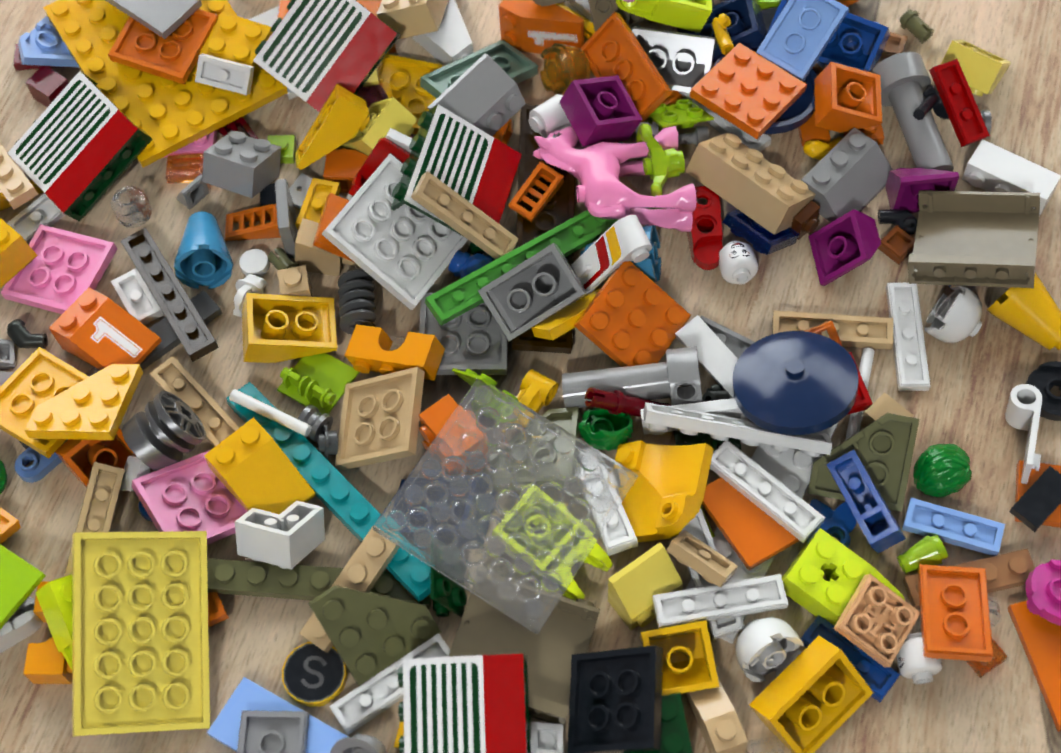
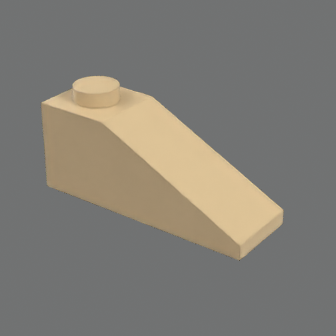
M720 681V687L685 693L710 753H743L746 751L748 739Z

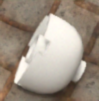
M960 285L950 286L954 291L949 296L943 293L927 317L926 322L932 323L931 326L924 327V331L945 343H956L966 339L969 335L973 337L982 326L980 321L982 315L981 301L973 291L966 286Z
M773 617L754 619L747 623L738 637L736 656L742 671L748 679L753 682L767 681L764 677L765 675L776 671L777 677L802 653L799 648L800 646L804 647L799 635L785 621Z

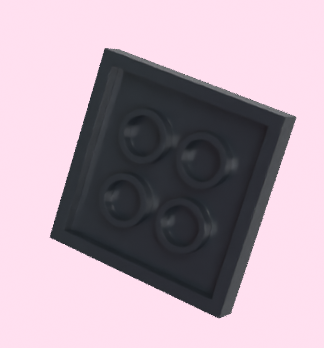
M653 645L572 655L568 753H627L661 750L663 648Z

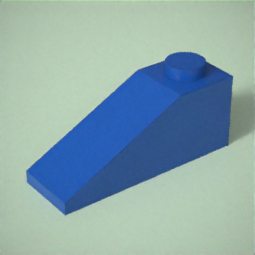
M854 449L826 464L866 539L877 554L906 539Z

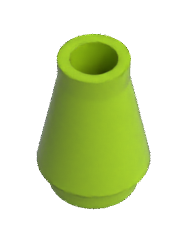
M929 535L925 536L903 554L897 556L899 565L905 574L918 570L920 564L940 565L942 560L948 558L945 546L938 535L932 537Z

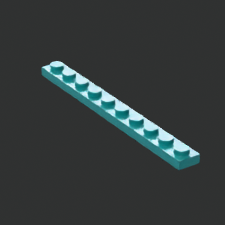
M251 382L238 389V391L276 408ZM229 396L226 398L227 404L245 423L253 417L315 491L319 500L360 542L363 541L372 526L401 544L386 569L418 602H421L431 594L430 563L303 435L231 401Z

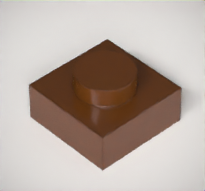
M811 200L793 217L790 234L798 240L806 233L811 234L820 222L818 219L820 206Z

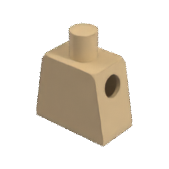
M302 218L295 240L296 263L300 266L306 265L308 272L339 276L343 264L359 267L350 260L313 246L319 223Z

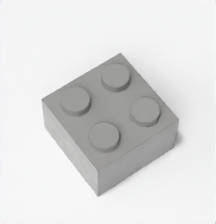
M231 131L204 151L202 182L253 198L279 177L281 147L271 144L265 139H255L246 136L243 132Z

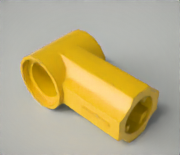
M534 369L529 370L523 378L519 393L516 396L518 399L516 404L523 408L525 412L521 413L515 410L508 421L510 425L518 430L528 428L541 408L548 406L557 393L559 383Z

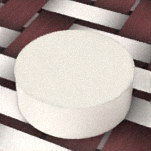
M259 249L246 251L242 254L239 261L245 276L252 274L262 277L267 273L270 266L266 253Z

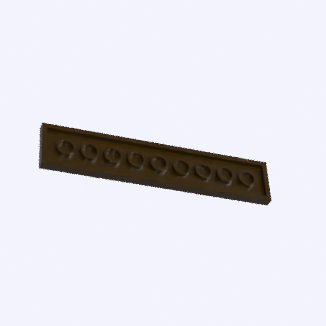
M525 104L520 109L519 153L522 156L518 165V191L540 161L564 176V183L532 222L517 213L516 237L519 239L516 243V248L574 217L575 177L566 170H561L533 156V152L539 149L534 137L543 136L539 132L536 133L532 130L528 120L530 111L539 105ZM542 177L539 179L545 185L550 186V182ZM536 185L532 187L542 195L545 193L544 190ZM530 193L526 194V196L534 202L537 203L539 201L538 198L534 197ZM522 200L520 201L519 205L531 212L533 207ZM574 253L565 257L572 269ZM531 328L512 340V350L571 354L572 330L555 340L534 337Z

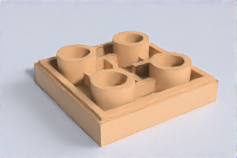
M867 574L864 575L833 629L886 668L892 665L918 619L920 612L874 576Z

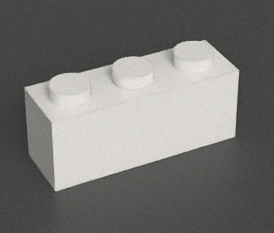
M982 139L967 163L962 180L988 192L1040 193L1041 215L1052 197L1061 175Z

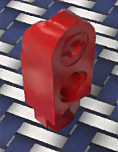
M706 186L695 187L696 200L705 198L707 199V204L701 205L697 202L696 209L692 212V230L687 232L690 253L693 262L699 268L713 270L719 265V251L723 248L719 195Z

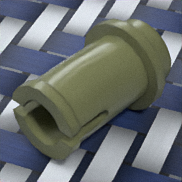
M910 9L899 20L901 28H907L922 44L933 35L934 30L918 17L919 13L917 11L913 12Z
M282 248L274 249L279 255V259L272 251L268 255V261L277 270L300 266L298 263L293 262Z

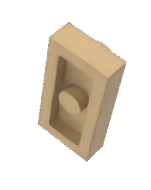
M685 530L671 541L666 550L679 563L689 566L701 574L707 582L715 584L720 588L733 576L738 565Z

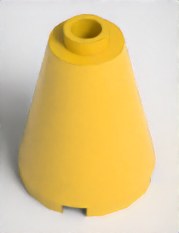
M1036 272L1034 288L1010 287L987 309L990 314L1046 349L1051 350L1053 347L1058 351L1061 349V311Z

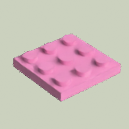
M40 224L29 243V246L38 256L5 284L1 294L6 300L63 314L88 287L93 290L96 289L116 253L117 247L113 242Z
M210 450L132 480V489L158 532L207 531V545L236 533L235 521L247 511L210 470L204 457Z

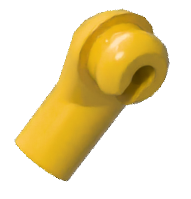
M721 13L718 18H714L712 27L721 53L727 55L734 48L726 29L731 25V19L725 13Z
M837 137L829 144L817 140H809L804 144L803 151L809 157L821 160L842 138Z

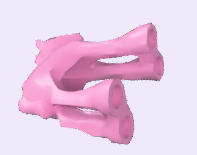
M572 125L550 134L547 138L541 136L534 137L539 149L533 152V156L561 170H566L579 180L580 185L576 187L577 202H584L585 207L592 216L601 219L619 220L628 215H636L641 225H654L665 229L691 232L693 224L692 212L695 211L697 203L696 189L693 183L681 187L671 194L654 197L639 195L619 181V177L650 176L644 173L643 160L627 161L629 159L647 157L650 151L645 142L633 144L600 142L579 150L575 149L579 139ZM676 126L663 128L654 137L664 150L675 148L678 151V132ZM646 208H667V209H652V210H651V209H646Z

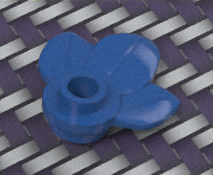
M812 499L809 505L825 517L824 522L818 529L821 528L832 537H836L840 543L848 548L850 544L849 533L855 528L857 520L847 502L840 504L833 511L821 501Z

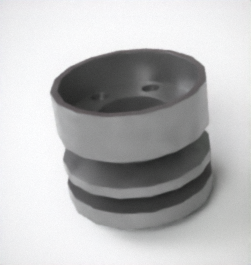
M167 391L159 392L154 397V401L146 404L145 412L136 413L122 428L124 440L132 452L145 465L155 471L180 462L183 459V452H191L195 445L200 444L206 438L205 428L198 416L185 402Z

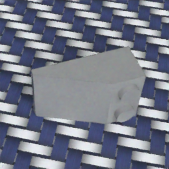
M552 243L478 290L508 341L515 339L533 326L587 295L586 290L555 243Z

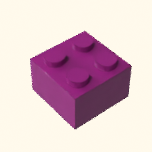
M618 75L573 80L559 101L583 147L600 142L627 141L642 121L638 110Z

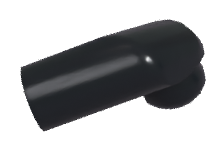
M905 209L878 210V224H894L908 234L916 232L918 220Z

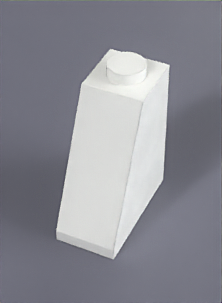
M455 0L448 1L438 31L412 36L413 40L443 65H448L473 53L471 38Z

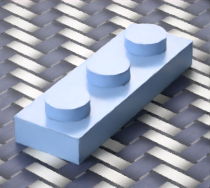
M911 497L902 530L921 536L929 535L932 537L938 535L942 542L997 556L1005 524Z

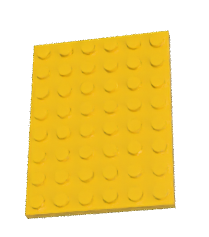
M57 0L43 7L47 17L81 71L97 83L96 87L134 125L145 131L152 138L151 142L136 157L142 168L288 93L285 85L258 64L254 68L251 93L243 95L195 82L198 61L185 85L110 61L108 53L130 16L105 0ZM201 0L202 6L199 9L217 14L218 18L222 11L238 16L227 0Z

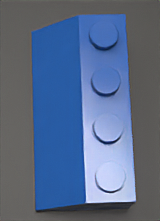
M781 0L767 34L789 0ZM848 12L817 62L825 65L835 62L870 72L879 61L889 39V28Z

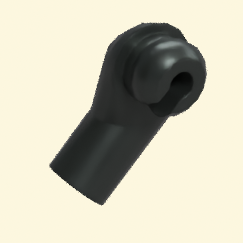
M16 319L8 324L7 334L19 348L47 347V335L30 334L24 326V321Z
M719 384L707 388L702 396L703 402L730 399L729 392L723 391Z

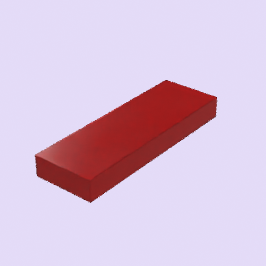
M958 59L931 68L929 70L961 147L988 138L990 136Z

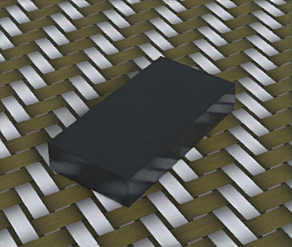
M1050 466L1015 503L1009 512L1036 532L1061 504V474Z

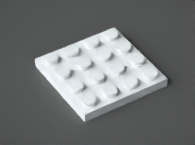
M390 153L322 232V235L406 307L412 310L449 265L455 253L463 247L468 239L406 204L395 211L391 209L394 200L392 192L401 181L403 174L400 171L403 164Z

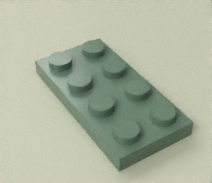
M501 40L421 76L420 86L437 99L484 54H488L517 84L537 75L538 65L506 41Z

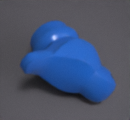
M458 250L453 256L448 270L454 273V276L461 279L496 259L479 253L471 256L468 252L464 253Z

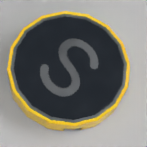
M306 642L296 647L287 656L282 668V682L288 695L298 704L308 707L324 706L330 703V700L336 696L338 697L343 691L347 681V667L333 646L327 653L313 643Z

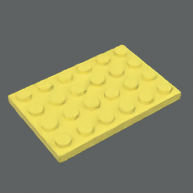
M207 531L74 532L72 534V736L210 728Z

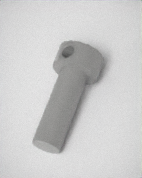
M903 52L885 58L870 72L880 75L882 105L893 107L916 168L953 171L954 167L931 110L922 120H917L913 116L914 111L926 99L922 93L931 84L921 55L916 52Z
M697 347L666 350L667 362L562 374V390L565 408L587 407L585 401H592L585 399V394L590 387L608 392L618 390L622 391L624 395L646 400L671 398L672 405L703 402Z

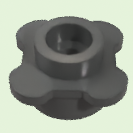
M324 425L323 434H318L317 448L319 452H324V457L327 460L328 455H336L338 452L337 431H328V426Z

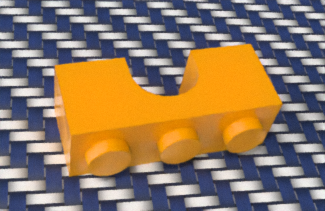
M356 324L344 355L356 371L364 374L372 371L385 375L419 367L425 371L424 379L435 380L445 348L435 335L408 331L404 343L399 348L390 351L393 341L382 328Z
M42 581L37 586V591L49 581ZM36 596L33 612L42 622H46ZM53 637L41 643H28L23 673L25 677L33 684H72V670L62 652L58 653Z

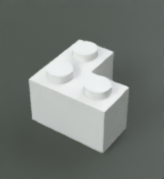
M295 501L281 514L251 508L235 521L237 555L251 558L253 561L273 564L282 569L294 568L325 540L324 507Z

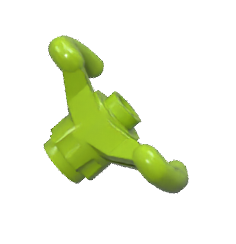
M643 123L637 130L636 143L645 142L650 151L647 158H643V169L645 175H650L651 180H653L651 196L655 197L663 195L662 188L667 178L679 177L681 173L685 172V160L682 150L677 151L675 148L664 150L653 137L651 126Z

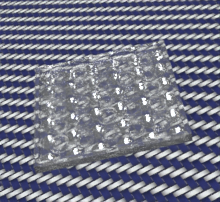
M477 378L373 526V530L538 635L639 475L493 385H487Z

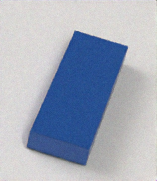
M818 615L801 637L804 647L807 648L818 636H821L840 648L874 692L871 696L878 702H881L901 674L891 667L884 668L833 629L834 626Z

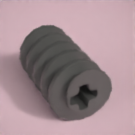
M363 269L350 270L343 273L338 279V295L340 298L338 301L340 308L339 325L345 333L350 335L353 334L356 324L376 327L373 323L376 320V314L374 313L376 306L373 303L375 300V294L373 293L375 286L372 283L374 279Z

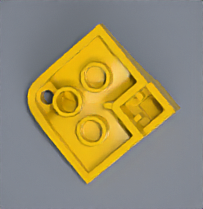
M640 440L618 445L612 472L616 474L619 499L638 542L672 538L678 535L697 515L704 499L714 450L707 443L695 445H658L645 443Z

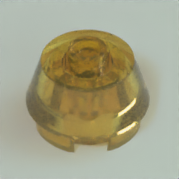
M556 43L544 49L541 53L540 58L544 59V70L540 71V77L547 92L553 91L555 95L560 94L563 96L573 80L590 78L589 61L581 48Z

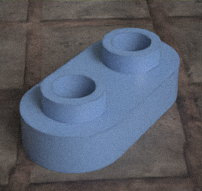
M29 447L16 459L15 471L23 481L33 483L44 478L62 460L55 452L48 459ZM30 461H34L31 466L26 467Z

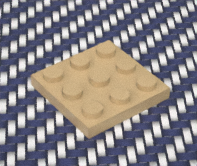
M414 367L346 384L338 438V452L335 460L337 468L347 470L416 455L425 371L419 367Z

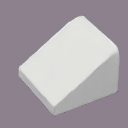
M130 455L127 458L120 490L134 491L132 489V480L151 473L150 467L145 465L136 455Z

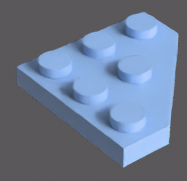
M47 16L39 21L31 32H25L20 36L18 47L22 65L79 67Z

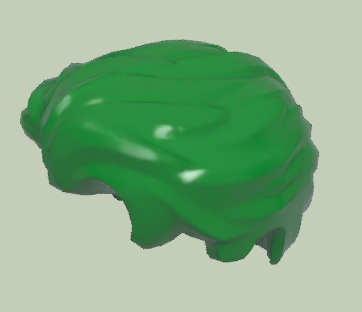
M599 408L585 411L582 421L578 424V429L585 442L592 448L607 451L617 450L619 444L627 443L629 438L632 437L634 428L630 414L620 413L613 415L608 410Z
M955 444L929 446L919 456L914 466V484L920 492L934 497L943 498L959 492L972 477L970 458L963 449Z

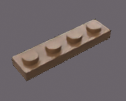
M1028 549L953 565L956 567L985 568L988 593L1025 585L1029 573L1035 569ZM918 574L906 576L903 583L911 606L919 610Z

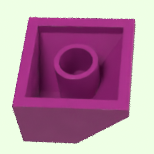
M898 168L890 170L885 186L890 209H905L910 213L919 212V190L955 191L959 179L958 172L925 168Z
M853 209L808 236L820 285L826 286L872 258L881 244L875 219Z

